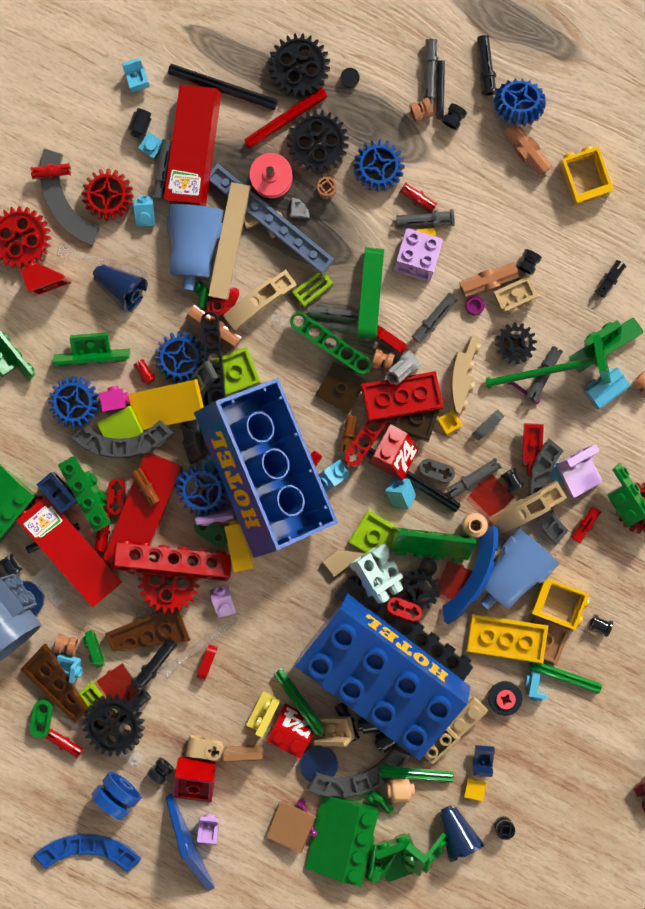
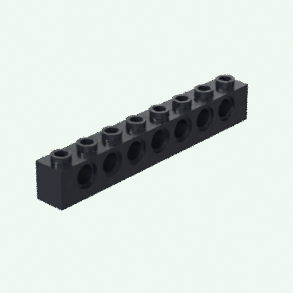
M347 576L335 593V596L342 601L347 593L353 597V593L360 590L364 593V596L361 600L357 601L368 608L371 602H377L374 596L368 597L365 588L361 585V580L356 576L352 578ZM389 600L380 603L378 610L372 611L382 620H384V616L387 614L385 605ZM394 618L392 622H386L398 632H400L401 625L408 624L410 626L409 632L401 634L463 681L473 669L472 664H470L471 659L464 654L461 656L456 654V649L449 643L445 645L439 641L440 637L432 631L430 634L424 631L425 626L420 622L409 623L398 618ZM419 635L426 638L422 645L415 643V639ZM433 647H440L441 653L433 656L431 649ZM455 658L456 665L448 667L446 665L447 660Z

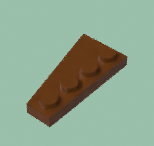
M174 608V614L171 613L170 609H167L166 614L162 610L105 633L112 651L164 644L167 638L175 642L191 641L182 615L177 608Z
M45 643L20 670L75 723L88 710V706L75 686L69 683V677Z

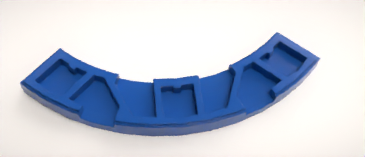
M491 526L483 536L479 537L478 556L468 581L453 599L442 605L445 623L450 624L466 612V608L472 602L475 603L484 590L495 564L493 559L495 551L498 550V527Z
M98 834L65 836L48 843L33 855L45 869L55 862L75 854H96L106 857L126 872L141 860V857L127 845L113 838Z

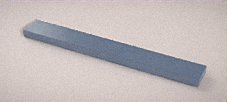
M218 163L211 170L209 182L227 197L229 196L231 182L242 184ZM250 190L246 213L323 275L335 259Z

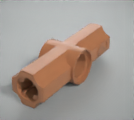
M512 123L503 131V134L514 146L518 157L523 162H527L538 177L552 167L551 163L540 151L538 143L531 136L529 137L520 125L516 127Z
M512 262L496 269L485 270L478 273L477 276L459 282L460 289L466 298L482 291H490L503 283L519 278L516 265Z
M194 305L187 313L185 319L201 329L202 332L201 317L205 312ZM206 315L205 317L207 324H215L216 319L214 316ZM220 321L222 345L233 351L242 337L228 329ZM214 334L208 335L214 341L217 340Z

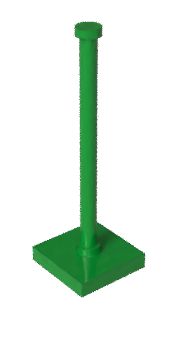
M593 335L596 355H593L592 358L496 378L486 377L487 388L490 389L495 385L591 365L598 366L603 384L611 383L605 346L601 335Z

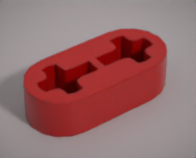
M378 325L377 337L403 354L408 346Z
M119 478L111 480L108 485L107 510L113 515L120 514L126 502V483ZM116 481L122 486V489L118 491V495H116V489L112 488ZM115 498H118L117 503L121 505L117 512L111 507V504L115 503Z
M391 598L385 605L388 615L409 623L416 622L422 616V610L418 605L400 598ZM396 603V607L400 609L393 611V607L390 605ZM413 609L414 613L417 614V616L415 615L412 618L411 614L406 611H411Z
M208 645L196 678L206 680L218 649L217 646Z

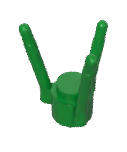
M373 835L365 878L368 881L377 883L381 877L386 876V872L397 853L392 854L382 869V865L375 862L377 845L374 844L375 836Z

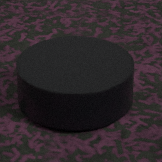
M354 68L344 69L340 77L342 85L346 88L356 87L360 79L358 71Z

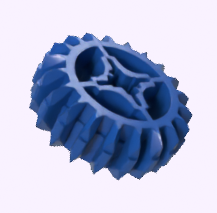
M516 78L513 82L507 80L506 84H501L500 88L496 91L493 101L494 111H496L497 117H501L502 122L507 120L509 125L514 123L516 127L519 124L525 127L527 123L532 125L534 121L538 122L543 115L546 107V97L543 94L542 88H538L537 83L532 85L531 80L525 82L523 78L521 81H517Z
M381 139L378 140V145H375L374 140H371V147L365 143L364 149L366 151L359 148L358 152L360 155H355L354 157L355 160L359 161L353 163V167L359 168L354 170V175L360 174L357 177L358 182L364 179L362 187L370 184L369 191L372 190L373 186H376V192H379L382 186L385 192L387 191V184L392 189L394 188L392 181L399 183L400 180L397 176L403 177L404 173L399 170L405 169V165L399 163L404 161V157L397 158L401 151L394 152L396 145H392L389 148V141H386L384 146ZM378 152H384L392 159H383ZM372 153L373 162L363 167L365 158ZM377 160L380 165H384L382 166L381 172L378 169V167H373L376 166ZM395 165L393 174L385 179L384 171L390 168V166ZM366 173H375L380 181L371 179Z
M181 332L177 333V338H175L173 333H170L171 340L165 336L163 339L166 344L158 343L162 350H155L160 356L154 357V360L161 361V363L156 364V368L163 367L159 373L162 375L167 372L165 376L167 380L173 376V383L176 382L177 378H179V383L184 382V377H186L187 381H191L190 375H193L199 365L204 363L201 362V359H204V355H200L201 352H204L203 347L198 349L202 342L197 341L194 343L196 339L194 335L189 340V333L187 332L184 334V338H182ZM182 342L177 351H167L171 345ZM187 344H190L195 350L196 359L187 355ZM183 352V356L186 359H189V361L181 360L180 363H178V359H176V357L171 356L180 355ZM165 356L174 360L175 368L173 372L166 365ZM184 364H194L189 371L179 373Z
M72 376V382H70L68 377H65V384L59 380L60 388L53 386L52 388L56 393H49V396L54 397L53 400H48L49 404H54L53 407L49 408V411H56L52 417L60 416L57 422L61 424L65 420V427H68L70 422L72 428H76L77 422L80 427H83V420L89 424L90 420L88 417H96L92 411L99 412V409L94 407L95 404H100V401L94 400V398L99 397V393L93 394L92 392L96 390V387L88 388L91 382L87 381L83 384L84 378L80 377L78 382L76 376ZM76 386V389L73 390L70 396L62 395L66 389ZM82 389L88 395L89 404L83 402L81 399ZM74 397H76V401H78V403L82 405H74V407H72L73 404L70 403V401H67L66 399L71 400L74 399ZM60 401L67 405V415L62 412ZM78 408L87 409L82 416L72 418Z
M197 463V470L191 465L189 467L191 473L184 470L183 474L185 477H179L178 480L182 483H178L176 487L182 490L177 491L176 494L178 496L183 495L179 502H187L184 505L185 509L189 505L192 507L190 513H193L195 509H198L197 515H201L202 510H204L205 515H208L209 509L215 513V506L220 509L222 508V504L219 501L226 502L227 499L222 495H227V492L223 490L225 487L221 478H219L218 471L216 473L213 472L215 470L214 465L210 470L207 469L208 463L204 464V469H201L200 463ZM199 475H208L214 480L206 482ZM193 477L196 488L188 493L187 484ZM199 484L202 487H208L205 491L206 494L203 491L197 492L200 488ZM218 485V496L212 501L210 490ZM200 497L207 504L197 503L191 498Z

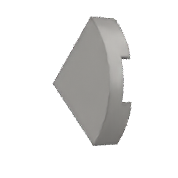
M292 197L290 218L309 219V210L306 205L299 199Z

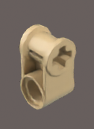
M197 735L189 736L186 756L216 761L224 752V745L221 741ZM213 746L218 751L216 754H213V750H211Z

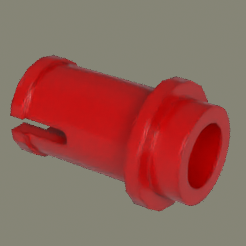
M144 359L139 360L138 364L135 363L133 365L142 378L141 382H144L145 385L155 380V374L150 371Z

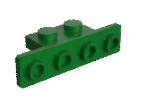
M631 318L623 324H620L618 320L613 323L608 322L600 331L590 333L584 340V348L569 356V360L573 362L592 358L593 355H596L593 335H601L606 356L642 335L643 329L635 318ZM590 366L577 368L576 370L580 373Z
M0 331V376L4 377L15 368H18L24 377L31 381L35 375L34 368L30 363L25 362L21 352L10 343L9 337Z
M109 332L70 335L72 353L55 354L52 364L64 367L76 363L78 365H85L89 362L102 364L114 360L116 362H123L130 358L131 351L130 348L111 350Z
M75 456L58 464L92 530L96 532L111 524L103 506L107 505V497L99 489L96 476L90 471L84 472Z
M619 463L612 470L621 486L610 491L607 496L626 526L629 527L643 519L645 520V499L640 494L638 485L633 483L629 477L630 474L627 468Z

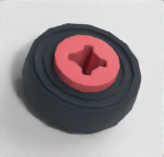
M508 681L496 683L489 690L488 703L491 709L498 715L503 716L512 715L517 712L523 700L518 686Z

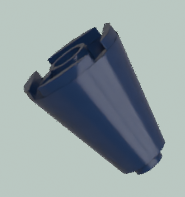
M104 264L97 266L93 271L94 281L123 311L127 312L128 310L130 312L134 310L142 301L143 297L140 295L143 290L146 292L148 286L147 280L143 277Z
M449 805L441 809L442 813L439 814L442 832L446 834L444 841L447 842L445 846L450 862L458 860L459 857H466L485 846L457 807L452 808Z

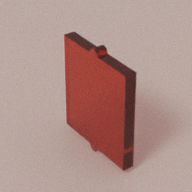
M492 474L482 483L479 482L478 487L469 495L489 516L506 508L505 506L514 498Z
M447 561L437 585L441 586L437 592L447 596V599H453L464 587L472 571L464 568V565L460 566Z
M123 663L113 670H108L106 675L96 681L105 695L111 694L112 698L118 694L119 699L126 696V701H128L141 691L132 684L131 680L133 677Z

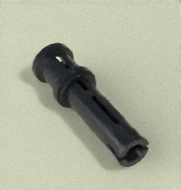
M481 35L477 38L481 63L479 79L482 80V96H492L497 91L495 83L497 75L493 71L489 35Z
M167 638L150 662L141 667V672L137 677H133L131 682L137 689L145 691L149 681L156 677L159 667L177 647L175 641Z

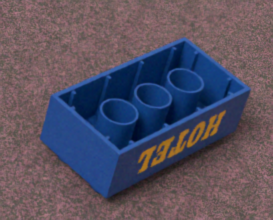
M279 378L217 400L194 412L253 558L280 550L338 523Z
M348 593L305 646L295 664V667L418 760L422 759L466 707L471 688L470 685Z

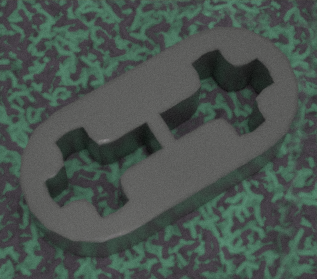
M497 409L472 435L479 441L504 418V415Z
M424 459L419 465L420 472L425 476L443 482H450L455 477L454 469L444 463L432 459ZM431 462V466L436 468V471L429 470L426 473L423 464ZM448 468L451 476L444 479L443 474L438 473V470L445 471Z

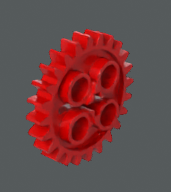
M18 206L17 211L10 207V213L3 210L4 216H0V260L4 259L3 264L7 265L10 262L11 268H14L17 264L18 268L22 269L23 264L26 265L30 262L37 264V258L43 261L41 254L47 255L48 253L44 249L45 247H51V245L46 243L52 239V237L46 235L51 230L44 228L48 225V222H41L43 216L39 215L36 217L37 211L33 210L30 213V208L28 207L25 208L24 212L21 206ZM27 220V227L20 229V222ZM10 230V231H11L10 237L7 238V239H4V238H3V233H4V231ZM19 234L22 235V237H21V238H22V241H21V242L17 240V239L19 238V237H18ZM37 237V243L34 246H30V238ZM20 246V253L14 256L12 253L13 248Z
M168 557V561L171 564H177L174 557ZM149 558L152 562H158V559ZM141 573L143 577H138V580L142 582V584L138 585V588L144 589L139 594L140 596L146 595L143 600L144 603L150 601L149 608L156 605V612L163 608L164 614H166L167 609H170L171 613L174 614V608L181 612L182 605L188 608L187 601L194 602L191 596L198 595L194 588H200V585L195 583V581L200 579L177 577L172 581L171 587L166 585L156 594L155 591L165 585V579L171 580L175 576ZM154 576L161 579L157 586L150 584V579ZM179 580H186L188 583L187 587L184 589L178 588L177 582ZM165 591H169L173 595L169 601H165L161 597Z

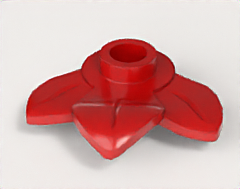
M231 287L228 300L209 297L210 300L206 306L207 311L212 310L217 312L219 316L224 315L238 300L239 289ZM214 303L219 304V310L214 309Z

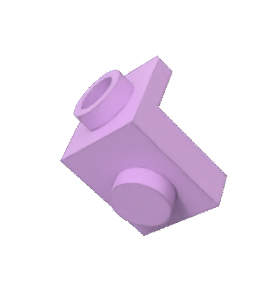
M228 585L218 586L210 590L211 601L218 618L236 613Z
M205 814L204 817H199L197 844H217L219 818H215V815Z

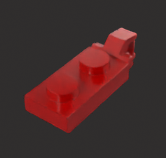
M524 423L522 462L523 466H527L526 475L528 477L531 475L533 463L543 445L544 424Z

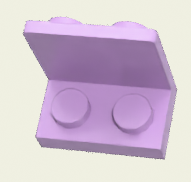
M407 228L393 271L430 282L443 239Z
M596 444L585 447L555 464L572 498L579 496L602 482L592 461L594 458L593 454L599 452Z
M218 486L210 490L212 501L218 496ZM208 487L200 488L197 492L203 491L206 494L205 491ZM222 495L227 500L226 502L219 501L222 504V508L220 509L215 506V513L209 509L208 515H205L204 510H202L201 515H197L198 509H196V525L206 526L212 522L220 521L225 523L234 519V509L228 495ZM200 497L194 498V501L197 503L207 504Z

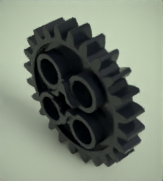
M294 33V39H290L287 35V42L280 39L281 46L274 45L276 52H270V56L274 58L268 60V63L273 65L268 70L269 72H274L270 75V78L276 79L274 82L275 86L281 84V92L286 88L287 95L291 91L294 92V97H297L298 92H301L302 97H304L306 91L311 95L313 88L316 91L319 90L318 84L324 86L322 78L328 79V75L325 72L330 71V67L326 66L330 64V59H324L328 56V51L322 52L324 45L318 47L319 40L316 39L312 42L311 35L308 39H305L304 33H302L300 38ZM303 49H306L310 53L308 56L304 57L301 56L299 52ZM284 57L292 59L289 64H284L281 60ZM297 62H299L302 65L301 69H299V67L296 66ZM309 67H315L317 69V72L315 74H309L307 73V69ZM296 74L299 76V80L292 82L289 80V77Z
M314 110L312 116L307 111L305 119L300 115V122L293 121L296 128H289L293 135H287V139L292 141L287 143V147H292L289 150V155L295 154L292 158L293 162L299 160L298 167L304 164L305 171L311 167L312 173L319 169L320 174H322L323 168H326L329 172L330 165L337 168L336 161L343 162L340 155H347L343 149L349 148V145L344 143L349 140V137L343 136L347 133V129H341L344 123L340 122L337 124V116L331 119V112L324 116V110L321 111L320 115H317L316 110ZM318 124L322 129L319 132H314L311 130V127ZM328 128L329 131L322 137L321 144L318 143L312 150L311 154L307 155L306 153L309 150H311V148L315 144L314 139L319 140L323 135L324 131ZM333 136L337 141L335 144H328L326 139ZM302 139H307L310 144L307 147H301L299 142ZM317 151H321L325 156L319 160L314 157V154Z
M108 694L105 699L102 695L99 701L95 699L92 702L93 705L87 708L89 711L84 713L86 719L82 721L87 726L82 730L88 732L85 738L92 739L89 745L96 744L95 751L101 748V754L108 751L111 757L115 752L118 757L121 751L126 755L128 749L132 751L135 748L134 745L137 746L140 743L139 739L144 736L141 732L145 729L141 724L144 723L145 719H139L143 712H136L138 705L131 706L132 699L127 703L126 696L119 699L118 694L114 698H112L111 694ZM111 709H116L118 715H114ZM123 715L127 716L122 721H120L117 726H114L112 729H110L105 735H101V732L105 731L110 725L114 724L120 717H122ZM97 720H101L104 726L98 725ZM123 724H128L131 730H126ZM109 735H113L116 741H112Z

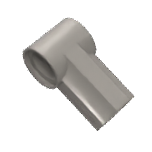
M409 350L386 373L387 380L391 384L398 385L405 377L410 376L419 368L422 363Z

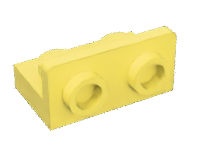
M265 691L262 692L247 722L248 727L256 730V735L263 737L280 703V699Z

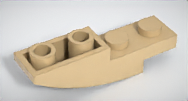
M284 270L273 279H268L226 312L223 317L235 332L264 312L268 306L296 288L297 284L289 273Z
M475 336L470 337L465 353L460 351L456 353L453 363L451 396L454 411L458 414L461 413V410L465 411L468 400H466L468 392L472 393L475 382H472L474 377L466 375L467 372L471 373L474 365L472 361L473 355L478 354L481 346L478 343L480 338Z
M556 480L489 518L493 525L498 527V533L501 534L551 510V507L567 497Z
M474 696L424 757L431 764H434L460 740V737L488 712V709Z

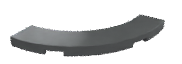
M44 148L40 166H48L49 163L53 165L61 164L63 155ZM56 176L54 179L49 177L40 178L45 201L56 220L74 237L94 246L99 227L82 219L71 208L62 190L61 176Z
M205 361L191 376V380L198 379L202 400L209 386L218 378L210 361ZM196 419L181 422L180 429H182L184 438L182 441L190 464H193L207 455L201 440L199 425Z
M159 420L153 427L132 438H108L94 432L86 424H83V427H79L70 438L84 449L104 457L132 458L157 449L167 442L174 433Z
M550 438L542 445L533 463L529 482L530 495L549 485L555 463L564 452ZM553 507L536 518L544 533L555 544L569 531L558 519Z
M393 747L378 764L367 771L352 776L334 777L315 772L307 787V791L326 797H352L365 794L384 785L390 779L379 776L380 766L403 767L410 754Z

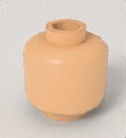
M478 513L467 515L461 523L462 531L466 536L472 538L483 536L488 528L486 518Z
M391 778L389 783H386V796L392 803H407L410 801L411 795L415 794L414 784H410L408 779Z

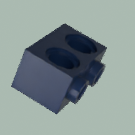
M50 472L36 484L61 514L66 513L78 503L70 488L56 472Z

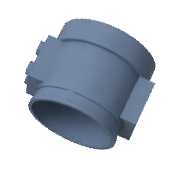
M14 574L0 578V661L25 643L42 626L31 611L37 605L34 595L25 589L21 578Z

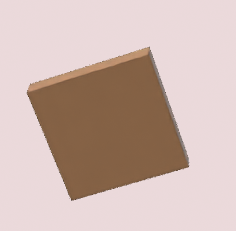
M534 615L531 623L548 625L544 660L557 665L571 629Z
M264 745L227 746L223 759L225 762L262 760Z
M281 801L266 837L298 853H302L316 816Z

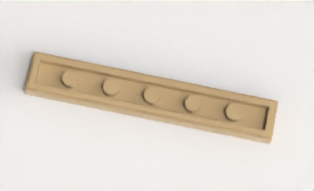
M231 182L208 294L209 297L224 300L229 298L251 189L249 185Z

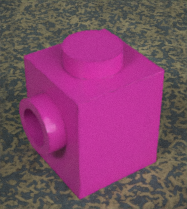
M119 386L108 387V391L99 393L102 412L124 409L130 403L128 392H125L122 388L119 389Z

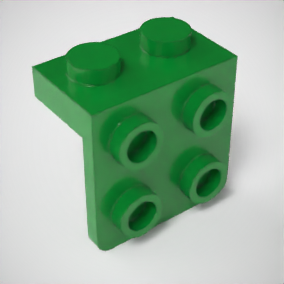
M410 833L400 834L392 840H384L377 844L376 857L377 860L379 859L382 869L392 854L397 853L386 872L385 878L388 882L414 873L405 869L403 863H401L406 847L410 843L414 846Z
M442 833L426 855L410 843L406 847L401 861L404 868L410 872L413 871L419 877L423 872L427 873L432 867L435 857L438 859L444 850L443 848L447 843L444 841L446 834Z

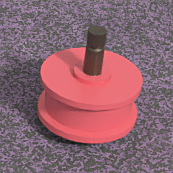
M266 153L256 158L252 163L250 180L253 189L260 196L268 199L279 198L291 187L293 179L292 169L289 162L283 156L276 153Z

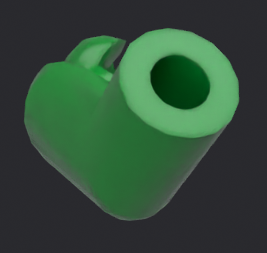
M195 281L194 292L199 296L198 307L207 309L209 290L204 283Z
M371 791L366 798L370 804H374L377 801L386 814H390L394 810L388 799L379 792Z

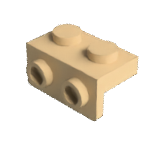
M529 276L493 292L502 313L508 312V314L518 311V306L524 303L527 307L537 302L535 298L540 296L539 293H536Z
M351 716L317 717L324 726L325 731L313 741L314 745L343 748L355 739Z

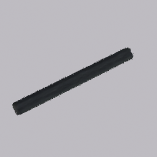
M170 64L168 68L169 75L204 87L217 88L222 93L271 110H275L277 107V99L175 64Z
M370 448L366 457L371 459L375 449ZM410 471L407 472L404 479H410L412 486L452 511L457 512L461 506L459 502Z

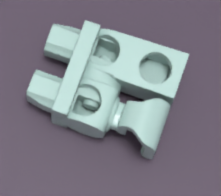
M385 544L374 547L365 555H361L349 563L351 569L355 570L361 579L368 597L374 596L378 604L384 603L390 598L386 592L387 588H389L392 595L403 590L399 581L403 576L399 573L394 561H387L389 559V548ZM372 556L378 558V560L375 562Z

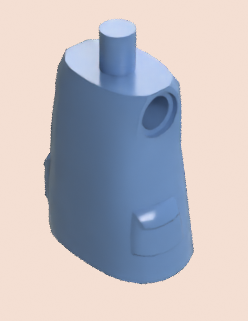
M186 204L169 205L167 231L170 234L172 247L170 274L184 276L183 290L194 291L195 278H210L213 253L216 242L221 236L224 211L221 209Z
M519 527L502 546V552L494 564L490 578L484 588L489 593L480 603L489 610L498 600L509 609L535 584L545 582L560 563Z

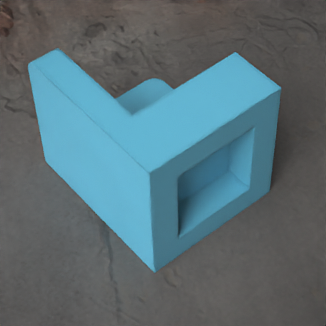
M393 478L385 490L392 507L409 509L416 497L410 479H403L401 481Z

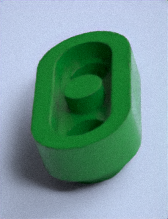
M216 522L207 525L206 530H202L200 524L196 525L194 523L195 532L217 547L227 544L225 528ZM217 534H221L223 536V539L221 541H218L216 539Z
M94 630L85 632L83 643L86 648H89L91 665H95L96 668L105 666L104 657Z
M41 699L33 706L30 733L35 738H43L50 731L53 705L47 699ZM42 705L47 707L46 712L41 710ZM38 725H43L44 730H39Z

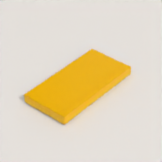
M198 379L128 394L130 405L142 430L150 429L159 420L165 425L195 420L194 412L204 407Z
M472 614L467 652L543 664L548 625Z

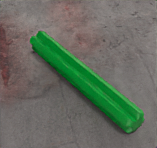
M529 662L528 668L540 674L597 694L602 689V685L598 682L544 663Z
M284 669L278 670L274 674L275 678L314 734L319 736L325 731L324 726Z
M380 766L379 776L382 778L452 783L454 780L452 771Z

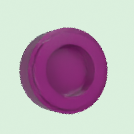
M472 296L465 303L467 313L473 316L479 315L485 308V303L479 296Z

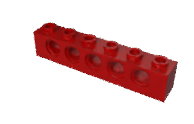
M120 541L114 547L112 570L227 582L231 577V556L224 551L209 553L205 549L191 551L186 547L172 549L167 545L153 547L148 543L134 545L129 541ZM135 553L139 559L132 560L129 554ZM149 555H155L158 562L150 561ZM168 557H174L177 564H171L168 561ZM187 559H193L196 566H190ZM206 561H212L215 568H209Z

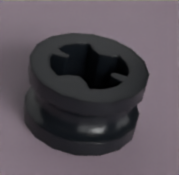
M431 558L423 559L420 563L421 572L424 571L423 565L426 566L425 563L429 562L431 565H434V568H431L432 571H427L426 574L435 573L437 571L436 562Z

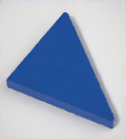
M173 794L166 796V802L181 858L207 890L214 889V884Z

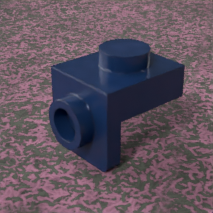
M475 745L473 757L474 776H493L495 754L493 746Z

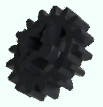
M514 322L512 328L507 324L505 325L506 331L503 329L499 330L502 335L496 336L499 343H496L495 346L500 348L497 354H503L502 360L507 357L509 364L513 360H515V364H519L520 359L523 362L527 361L526 356L532 358L533 355L530 352L536 351L533 344L537 343V340H532L535 333H529L530 327L524 329V323L517 327V323ZM520 331L521 333L519 335H513L509 332ZM526 337L528 339V347L525 345ZM518 339V340H519L518 345H519L520 347L517 346V347L514 348V347L512 346V345L514 344L512 340L515 341V340ZM504 340L507 341L506 350L503 345ZM513 352H519L520 354H523V355H521V356H512L511 354H512Z
M417 568L415 574L410 570L408 576H403L402 579L405 582H401L403 590L399 594H404L403 600L418 605L423 611L425 606L430 609L431 603L436 604L437 599L435 597L440 596V593L437 591L440 590L441 586L436 585L439 580L438 578H432L434 573L427 575V569L420 573L419 568ZM414 578H419L416 582L411 581ZM421 584V587H422L421 590H422V592H421L420 595L418 596L419 592H418V589H417V588H418V586ZM424 597H430L426 601H421V599Z

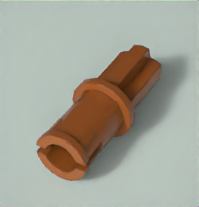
M346 416L344 429L341 432L342 438L339 452L346 453L352 445L353 437L356 436L354 435L357 423L356 416Z
M138 468L133 471L131 475L140 488L138 491L142 492L149 506L160 501V498L151 486L152 483H149L142 469Z

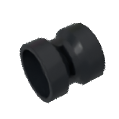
M451 103L448 108V114L444 115L441 121L449 128L458 130L461 125L460 121L466 117L467 111L459 105Z
M525 249L522 254L523 258L516 267L525 273L533 275L536 270L535 266L540 263L542 257L534 251Z
M159 757L155 762L156 765L151 767L147 774L158 784H163L166 780V775L171 774L174 767L167 760Z
M506 816L496 819L494 829L498 837L503 840L511 839L515 835V826L511 819Z

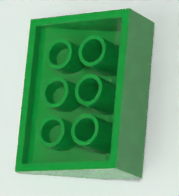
M1 464L0 543L15 526L20 514L26 508L29 509L33 504L32 502L39 497Z
M393 527L390 550L395 551L394 555L399 556L413 553V557L425 558V555L433 556L432 559L444 561V557L452 558V562L463 563V560H469L477 540L466 535Z
M322 796L314 830L317 831V836L311 839L305 868L342 883L361 887L379 813L378 806L337 796Z

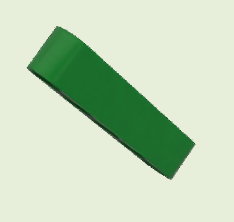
M365 247L357 338L376 340L384 259V249Z
M297 311L291 315V327L356 372L365 374L370 370L371 362L365 354L305 313ZM296 316H301L304 318V323L297 326L294 324L293 319ZM312 327H318L320 333L318 336H311L309 330ZM327 338H334L336 344L333 347H327L325 341ZM350 349L352 351L351 356L348 358L342 357V350ZM361 359L367 361V366L363 369L357 367V362Z

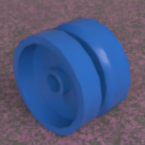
M110 771L102 780L104 785H98L91 795L99 807L107 814L123 821L130 813L129 807H135L142 797L128 780Z

